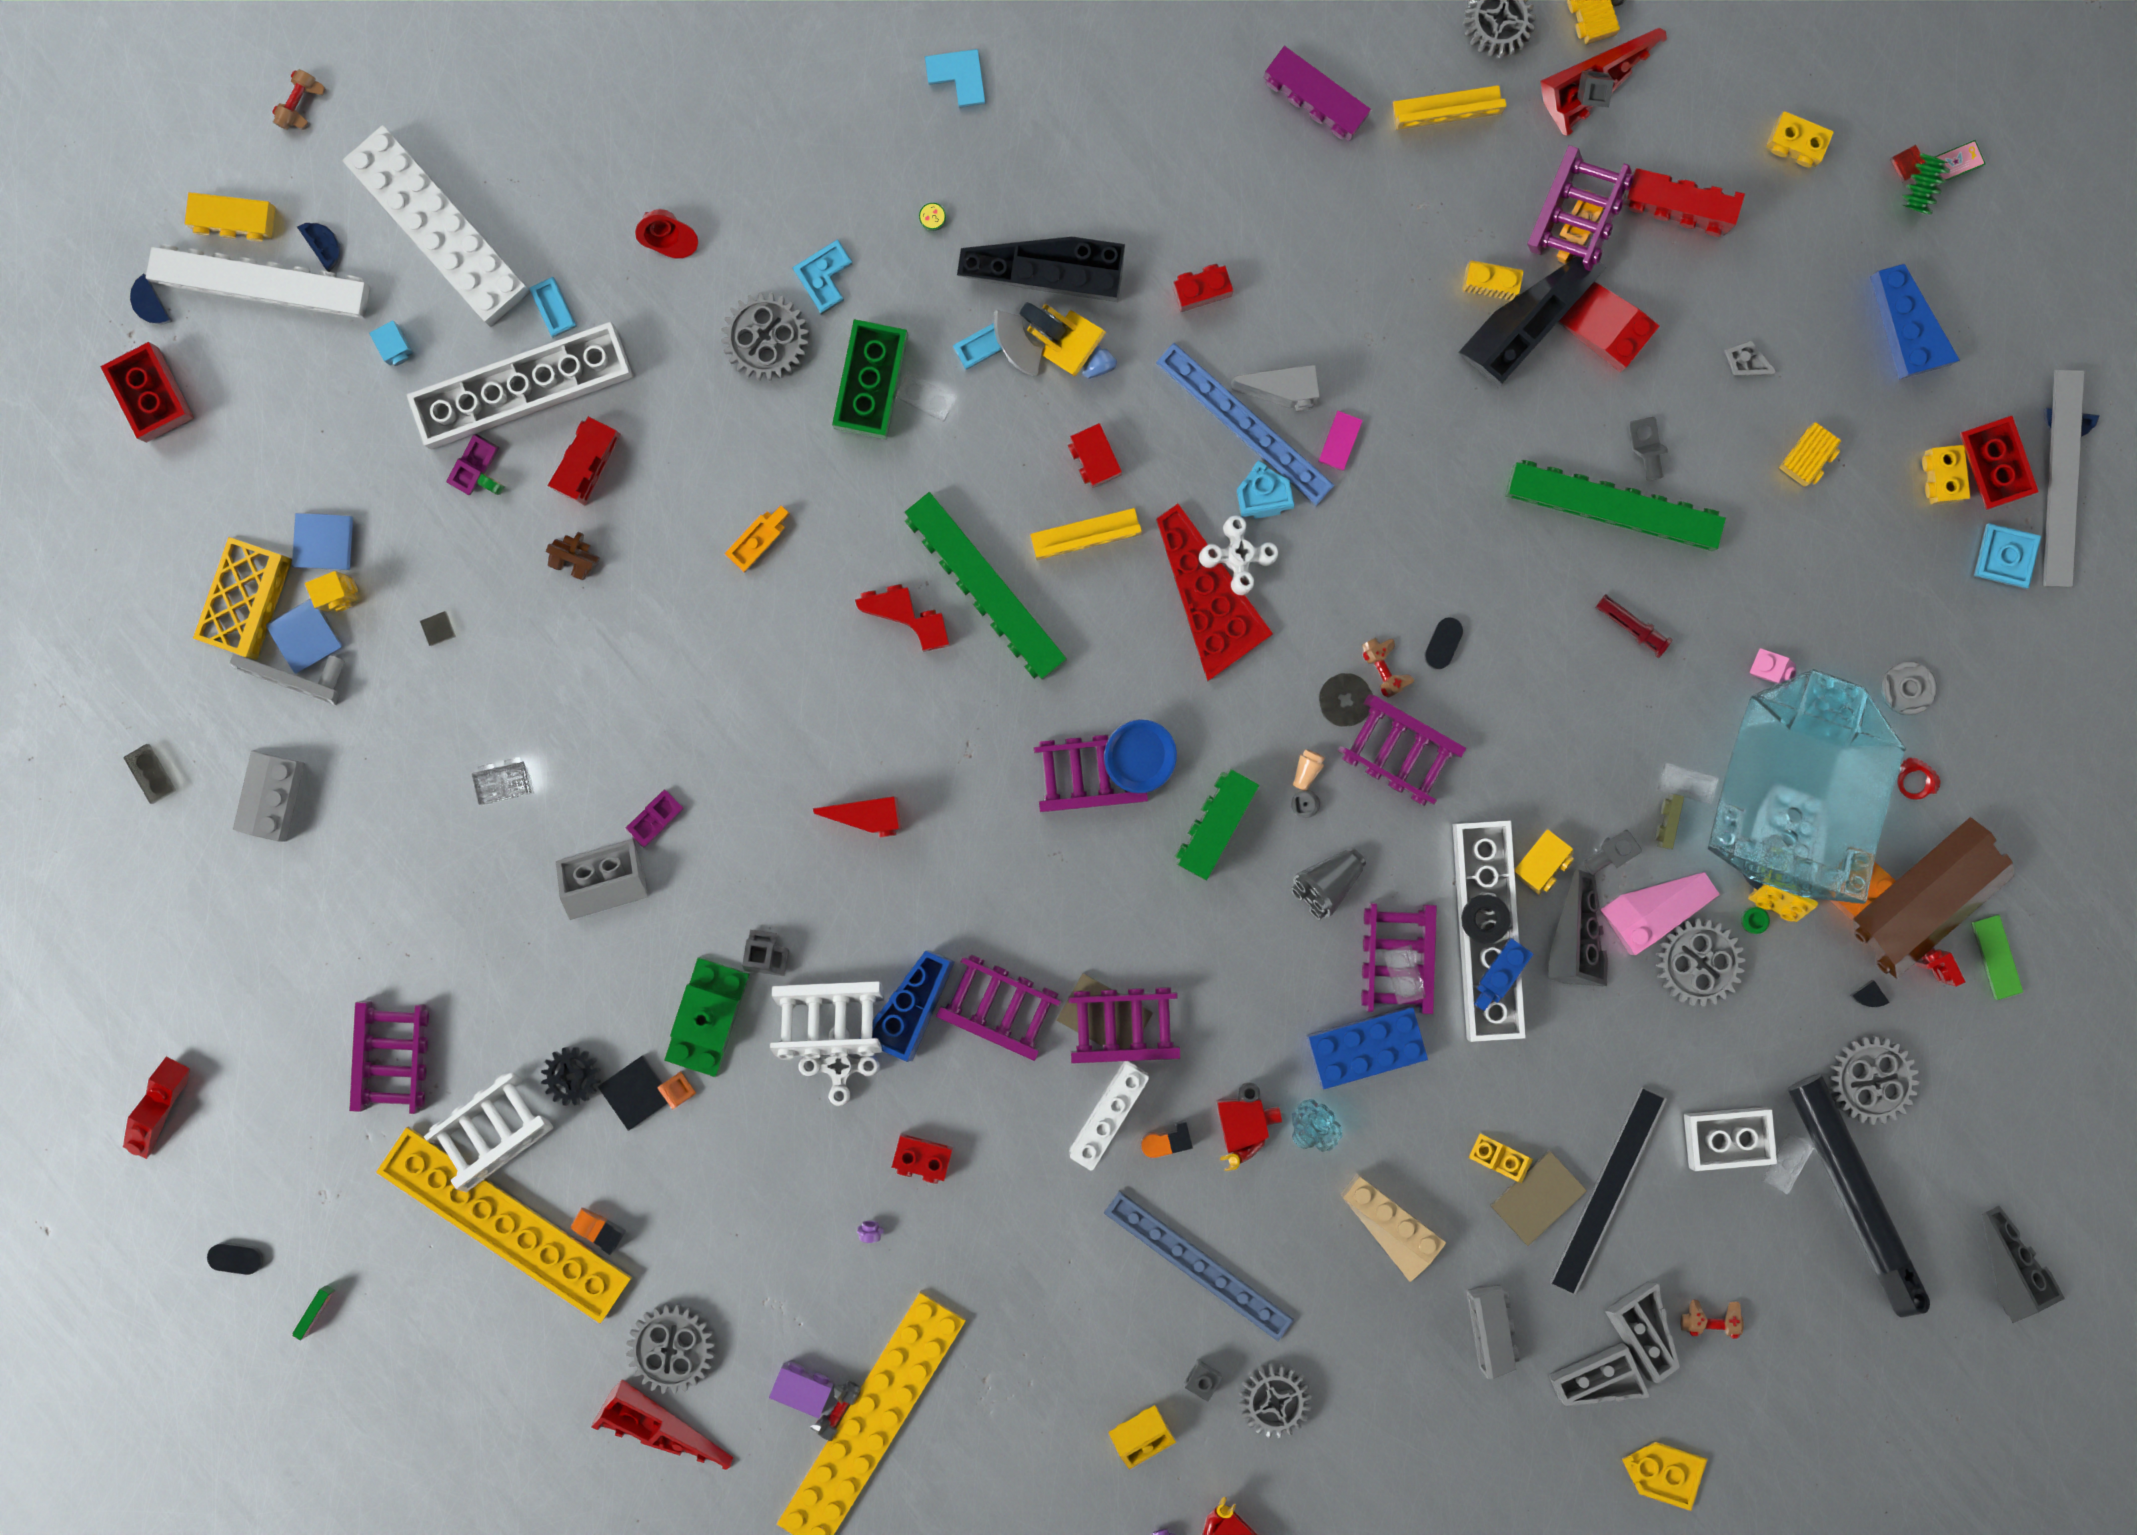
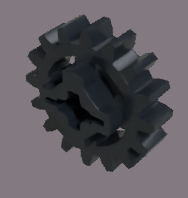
M568 1047L562 1048V1055L558 1051L553 1052L554 1060H545L549 1068L541 1070L542 1074L547 1075V1079L541 1081V1084H548L549 1086L545 1091L546 1095L554 1093L552 1101L558 1102L562 1098L564 1106H568L571 1100L574 1106L580 1105V1098L583 1101L590 1100L587 1093H596L597 1090L593 1085L601 1083L600 1079L595 1078V1074L601 1071L600 1068L593 1067L597 1061L596 1058L588 1060L589 1052L583 1051L579 1054V1047H573L571 1053ZM574 1059L579 1060L585 1068L579 1067ZM560 1064V1065H561V1068L559 1069L558 1073L555 1075V1070H556L557 1066ZM575 1073V1078L567 1080L566 1075ZM585 1078H587L586 1085L582 1089L581 1084L583 1083ZM557 1084L563 1086L566 1090V1093L562 1092L557 1087Z

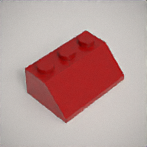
M2012 415L1960 433L1986 510L2039 492Z

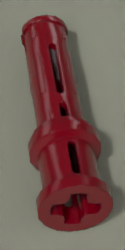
M1607 594L1602 597L1595 607L1635 636V640L1639 645L1644 644L1655 652V656L1658 659L1673 641L1672 638H1666L1656 631L1652 623L1645 624Z

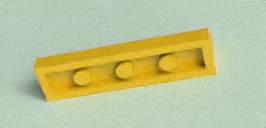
M1497 85L1393 101L1392 107L1396 130L1499 115L1505 110L1506 101L1501 99L1500 87Z
M1135 508L1031 533L1030 536L1036 560L1038 561L1139 536L1142 531L1140 524H1138Z

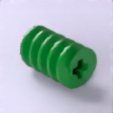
M1920 153L1919 157L1925 163L1915 164L1920 174H1911L1910 177L1916 181V184L1906 185V188L1912 194L1902 195V198L1908 202L1907 205L1903 206L1931 215L1933 210L1927 205L1937 204V200L1931 195L1941 194L1942 191L1936 184H1944L1946 182L1940 174L1950 173V169L1945 165V163L1949 162Z

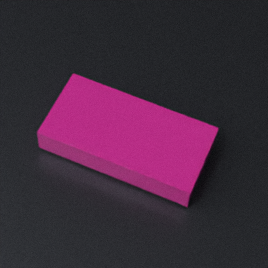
M1337 411L1318 462L1344 471L1363 420Z

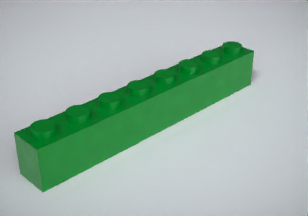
M1521 460V463L1516 462L1513 465L1505 497L1708 551L1718 549L1726 517L1719 516V511L1713 509L1695 510L1693 509L1694 505L1687 502L1678 501L1677 504L1667 502L1666 497L1652 494L1651 498L1641 495L1640 490L1626 487L1624 491L1616 489L1615 484L1611 482L1599 481V484L1590 482L1589 477L1585 475L1573 474V477L1563 475V470L1555 467H1547V470L1537 468V463L1528 460Z
M930 492L905 511V515L908 517L905 523L914 533L919 530L925 538L921 541L931 554L936 551L942 558L938 562L948 575L952 572L959 579L956 585L965 596L970 593L976 600L973 603L974 607L982 616L988 614L993 620V623L990 624L992 629L999 637L1003 634L1011 642L1007 647L1016 658L1021 655L1028 664L1024 667L1034 679L1039 676L1043 680L1067 660Z

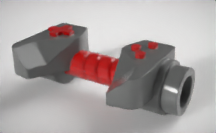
M847 1380L844 1385L835 1386L833 1399L837 1401L834 1410L829 1417L826 1415L820 1417L810 1429L822 1438L832 1441L838 1431L836 1428L837 1423L848 1405H854L860 1395L861 1387L850 1380Z

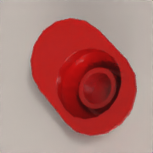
M665 209L645 212L643 219L637 224L635 229L636 239L641 245L671 258L688 257L696 251L698 246V237L695 231L687 224L678 221L673 213Z

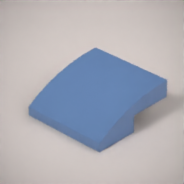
M295 513L292 567L350 570L353 517Z
M311 598L266 624L273 640L295 674L342 647V643L328 624L327 617L322 610L314 608Z

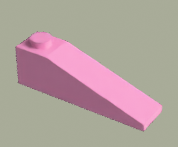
M1702 872L1622 894L1599 910L1628 953L1637 955L1720 894L1706 873Z

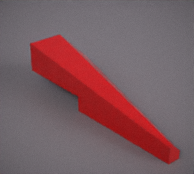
M1657 28L1541 80L1544 105L1562 134L1565 136L1570 135L1573 132L1571 128L1580 119L1585 120L1590 115L1589 110L1593 107L1582 105L1577 97L1582 71L1609 73L1614 80L1613 93L1633 73L1631 69L1640 60H1646L1650 56L1649 51L1659 41L1664 42L1667 39L1666 31Z
M623 1379L611 1390L591 1428L599 1430L601 1426L615 1430V1436L621 1438L624 1434L631 1435L641 1440V1444L679 1456L682 1452L695 1455L698 1462L704 1463L708 1459L721 1465L724 1470L731 1466L733 1460L731 1455Z

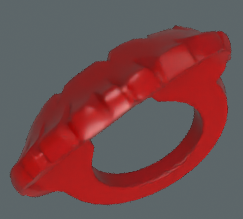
M1907 758L1906 761L1904 760L1903 764L1900 765L1901 772L1897 779L1900 792L1905 797L1913 800L1925 798L1928 794H1937L1941 781L1939 776L1936 775V771L1932 770V767L1928 766L1927 763H1924L1922 760L1919 761L1917 758ZM1917 770L1924 772L1927 778L1923 790L1919 793H1909L1906 791L1903 785L1906 775Z

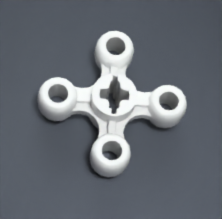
M1235 515L1227 519L1223 525L1224 534L1230 540L1229 546L1220 549L1214 544L1207 545L1201 550L1199 561L1206 568H1212L1219 563H1224L1228 569L1234 571V577L1231 581L1233 592L1237 595H1245L1254 586V578L1248 573L1249 564L1257 562L1261 566H1270L1278 557V549L1272 543H1264L1257 548H1253L1250 542L1243 539L1247 525L1246 521L1242 517Z
M835 1026L829 1031V1040H834ZM846 1027L845 1040H849L850 1031ZM831 1055L825 1059L803 1057L799 1062V1070L804 1076L811 1077L823 1072L832 1078L833 1085L828 1096L830 1102L835 1106H844L850 1100V1091L847 1088L846 1080L851 1073L859 1072L865 1076H873L880 1068V1062L874 1055L863 1056L858 1059L852 1058L849 1055L839 1058L843 1064L849 1065L843 1068L841 1073L838 1072L836 1067L830 1066L837 1062L838 1057ZM806 1061L813 1062V1070L806 1069ZM866 1061L873 1062L874 1068L872 1070L865 1068L864 1064ZM835 1092H843L844 1099L838 1100L835 1097Z

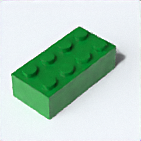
M856 319L853 320L832 422L835 430L887 440L908 340L907 330Z
M1232 769L1228 770L1227 773H1220L1214 784V787L1218 788L1214 797L1210 795L1207 797L1201 808L1205 812L1200 821L1194 820L1187 833L1191 835L1188 844L1182 843L1175 855V858L1179 859L1176 865L1206 881L1259 787V784Z

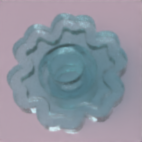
M1313 1099L1303 1100L1292 1113V1124L1295 1127L1292 1137L1300 1148L1307 1149L1316 1146L1321 1152L1331 1151L1342 1138V1127L1335 1121L1334 1112L1325 1104L1318 1105Z

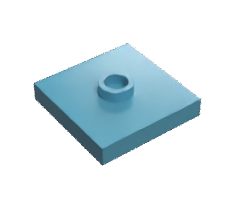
M1991 523L1986 524L1974 576L2028 589L2041 536Z

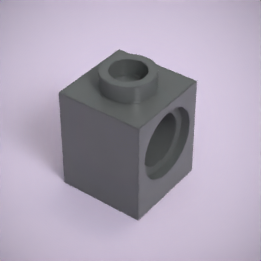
M1582 71L1577 96L1582 105L1609 108L1614 80L1609 73Z
M1197 1359L1184 1381L1185 1389L1209 1402L1222 1380L1220 1372Z

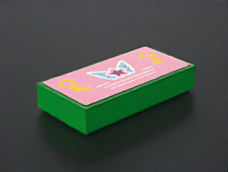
M1976 140L1934 156L1949 162L1945 163V165L1950 169V173L1940 174L1946 181L1986 165Z
M327 1285L318 1290L293 1331V1337L301 1341L308 1336L335 1291L333 1288Z

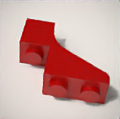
M902 584L887 587V592L876 594V590L860 594V599H855L856 606L861 612L899 622L912 628L919 637L923 652L950 646L942 613L936 614V610L921 612V618H916L908 587L903 588Z
M166 1056L150 1076L145 1096L127 1119L123 1148L127 1149L128 1152L145 1159L149 1157L170 1109L187 1085L190 1068Z

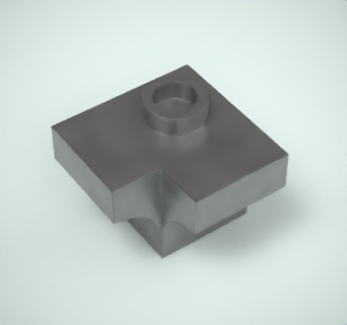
M750 930L749 938L746 939L742 963L744 971L785 976L789 949L776 946L777 933Z

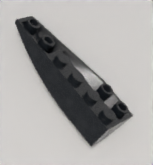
M1071 236L966 247L960 250L957 276L1044 292L1118 302L1125 244Z
M1580 256L1575 257L1495 311L1458 353L1499 388L1606 267L1599 262L1598 265L1594 264L1591 271H1588L1583 265L1584 258Z

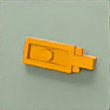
M1578 200L1571 214L1599 223L1605 208ZM1565 224L1559 237L1560 239L1586 247L1593 233ZM1561 250L1557 254L1558 261L1563 264L1571 261L1574 254Z
M780 505L772 515L768 511L760 515L725 552V555L745 573L782 534L781 532L785 529L782 523L790 513Z

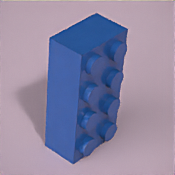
M1411 1006L1306 1035L1320 1086L1323 1090L1428 1060L1414 1008Z

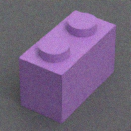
M790 1362L789 1365L784 1363L769 1398L819 1419L833 1387V1383L829 1382L830 1378L817 1372L814 1375L804 1372L805 1368L794 1362Z

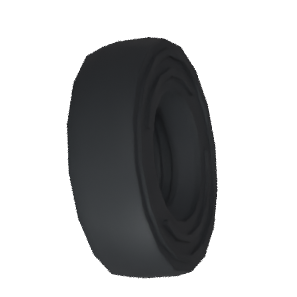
M1488 894L1478 895L1469 900L1463 908L1461 915L1462 927L1466 934L1474 941L1484 944L1494 943L1503 938L1508 932L1511 923L1510 911L1507 905L1498 897ZM1484 908L1491 909L1496 915L1495 925L1488 930L1481 929L1476 923L1477 913Z

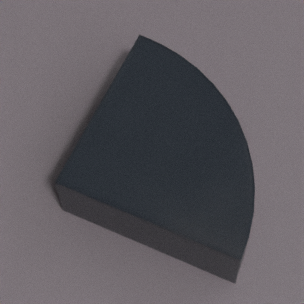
M1874 980L1869 981L1850 995L1857 1003L1868 1007H1881L1890 1003Z

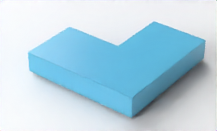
M978 49L925 56L929 85L955 82L959 108L985 104Z
M837 239L792 268L821 314L844 301L830 277L853 263Z

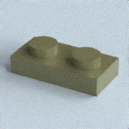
M1668 794V799L1664 798L1661 806V814L1664 815L1662 825H1658L1655 834V840L1658 841L1657 847L1673 849L1684 796Z

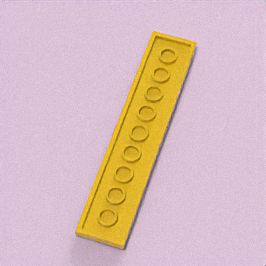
M409 1126L406 1127L376 1173L601 1324L632 1277L486 1178L466 1193L457 1190L452 1184L451 1179L457 1176L458 1170L446 1151L436 1144L427 1142L424 1136Z
M921 1291L919 1292L862 1384L859 1392L860 1395L854 1405H849L836 1426L838 1431L832 1441H827L777 1522L778 1526L793 1535L835 1534L966 1322V1319Z

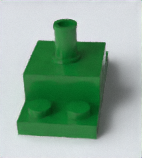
M700 957L697 958L690 983L686 985L670 1034L672 1038L664 1061L717 1077L750 976L749 973Z

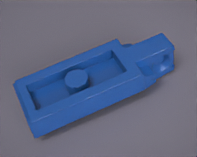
M1510 938L1479 981L1480 984L1477 989L1481 994L1474 1002V1005L1485 1011L1492 1000L1498 1003L1501 998L1503 999L1534 954Z

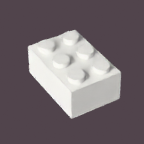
M1756 1107L1684 1114L1690 1169L1704 1171L1777 1164L1772 1109Z

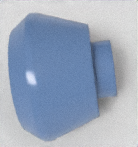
M1099 345L1083 365L1082 374L1088 379L1103 375L1116 368L1117 360L1107 349H1101Z

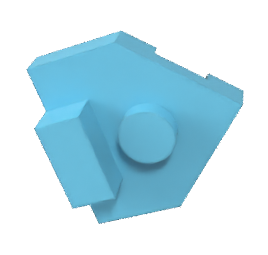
M1259 460L1236 490L1241 517L1254 515V519L1281 515V511L1294 509L1295 506L1290 480L1282 475H1278Z

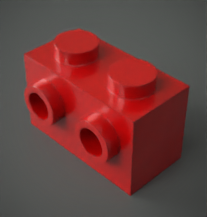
M1218 264L1209 265L1203 268L1202 273L1195 275L1192 272H1187L1177 276L1178 280L1173 282V290L1180 312L1232 297L1233 288L1225 265L1221 267Z
M1100 423L1070 436L1071 444L1067 446L1073 459L1079 458L1083 468L1078 470L1084 484L1090 483L1091 487L1094 488L1122 475V471Z
M901 1133L891 1168L897 1169V1174L912 1177L914 1173L922 1175L923 1181L938 1184L939 1180H945L953 1147Z

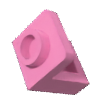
M1760 648L1750 674L1776 683L1781 688L1786 689L1796 676V664L1788 657Z

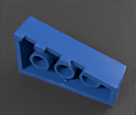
M1905 264L1880 270L1870 276L1899 380L1951 366L1960 361Z
M925 951L898 989L891 995L883 1009L873 1019L872 1039L876 1038L879 1040L882 1051L906 1062L913 1061L955 961L932 951Z

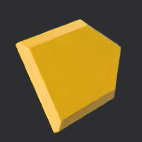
M1654 1442L1622 1459L1640 1495L1692 1511L1708 1460L1707 1458Z

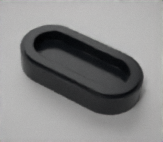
M1448 617L1442 619L1437 624L1424 653L1425 662L1429 667L1443 669L1450 664L1463 635L1462 624L1457 619Z
M219 1243L208 1251L207 1262L216 1271L250 1275L262 1267L263 1255L260 1250L252 1246Z

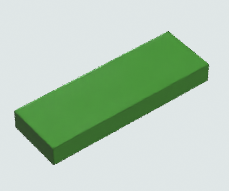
M1993 915L1971 922L1995 1000L2023 993L2000 915Z

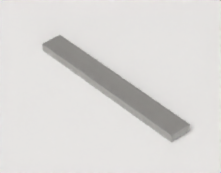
M2054 370L2043 586L2073 587L2084 371Z

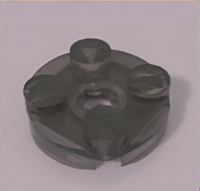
M1340 673L1329 678L1321 687L1318 696L1319 707L1323 717L1331 724L1339 727H1351L1362 722L1369 715L1370 707L1363 703L1368 694L1373 695V693L1361 677L1351 673ZM1349 693L1351 695L1350 700L1353 703L1351 706L1346 705L1343 708L1340 706L1341 700L1338 697L1340 694L1345 696Z

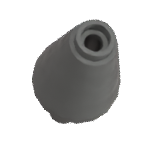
M1356 849L1345 850L1297 873L1293 877L1294 886L1291 890L1296 898L1299 900L1304 899L1310 906L1311 914L1316 919L1328 918L1336 911L1360 876L1366 861Z

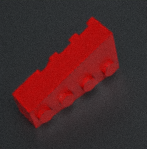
M1638 168L1632 172V175H1634L1633 183L1630 189L1626 190L1623 199V205L1628 206V210L1632 212H1649L1654 214V218L1661 221L1672 219L1680 222L1679 225L1684 228L1695 229V227L1704 229L1706 234L1714 237L1727 234L1737 223L1745 193L1735 192L1734 196H1730L1722 192L1723 188L1715 186L1700 189L1694 181L1677 180V183L1672 182L1671 176Z

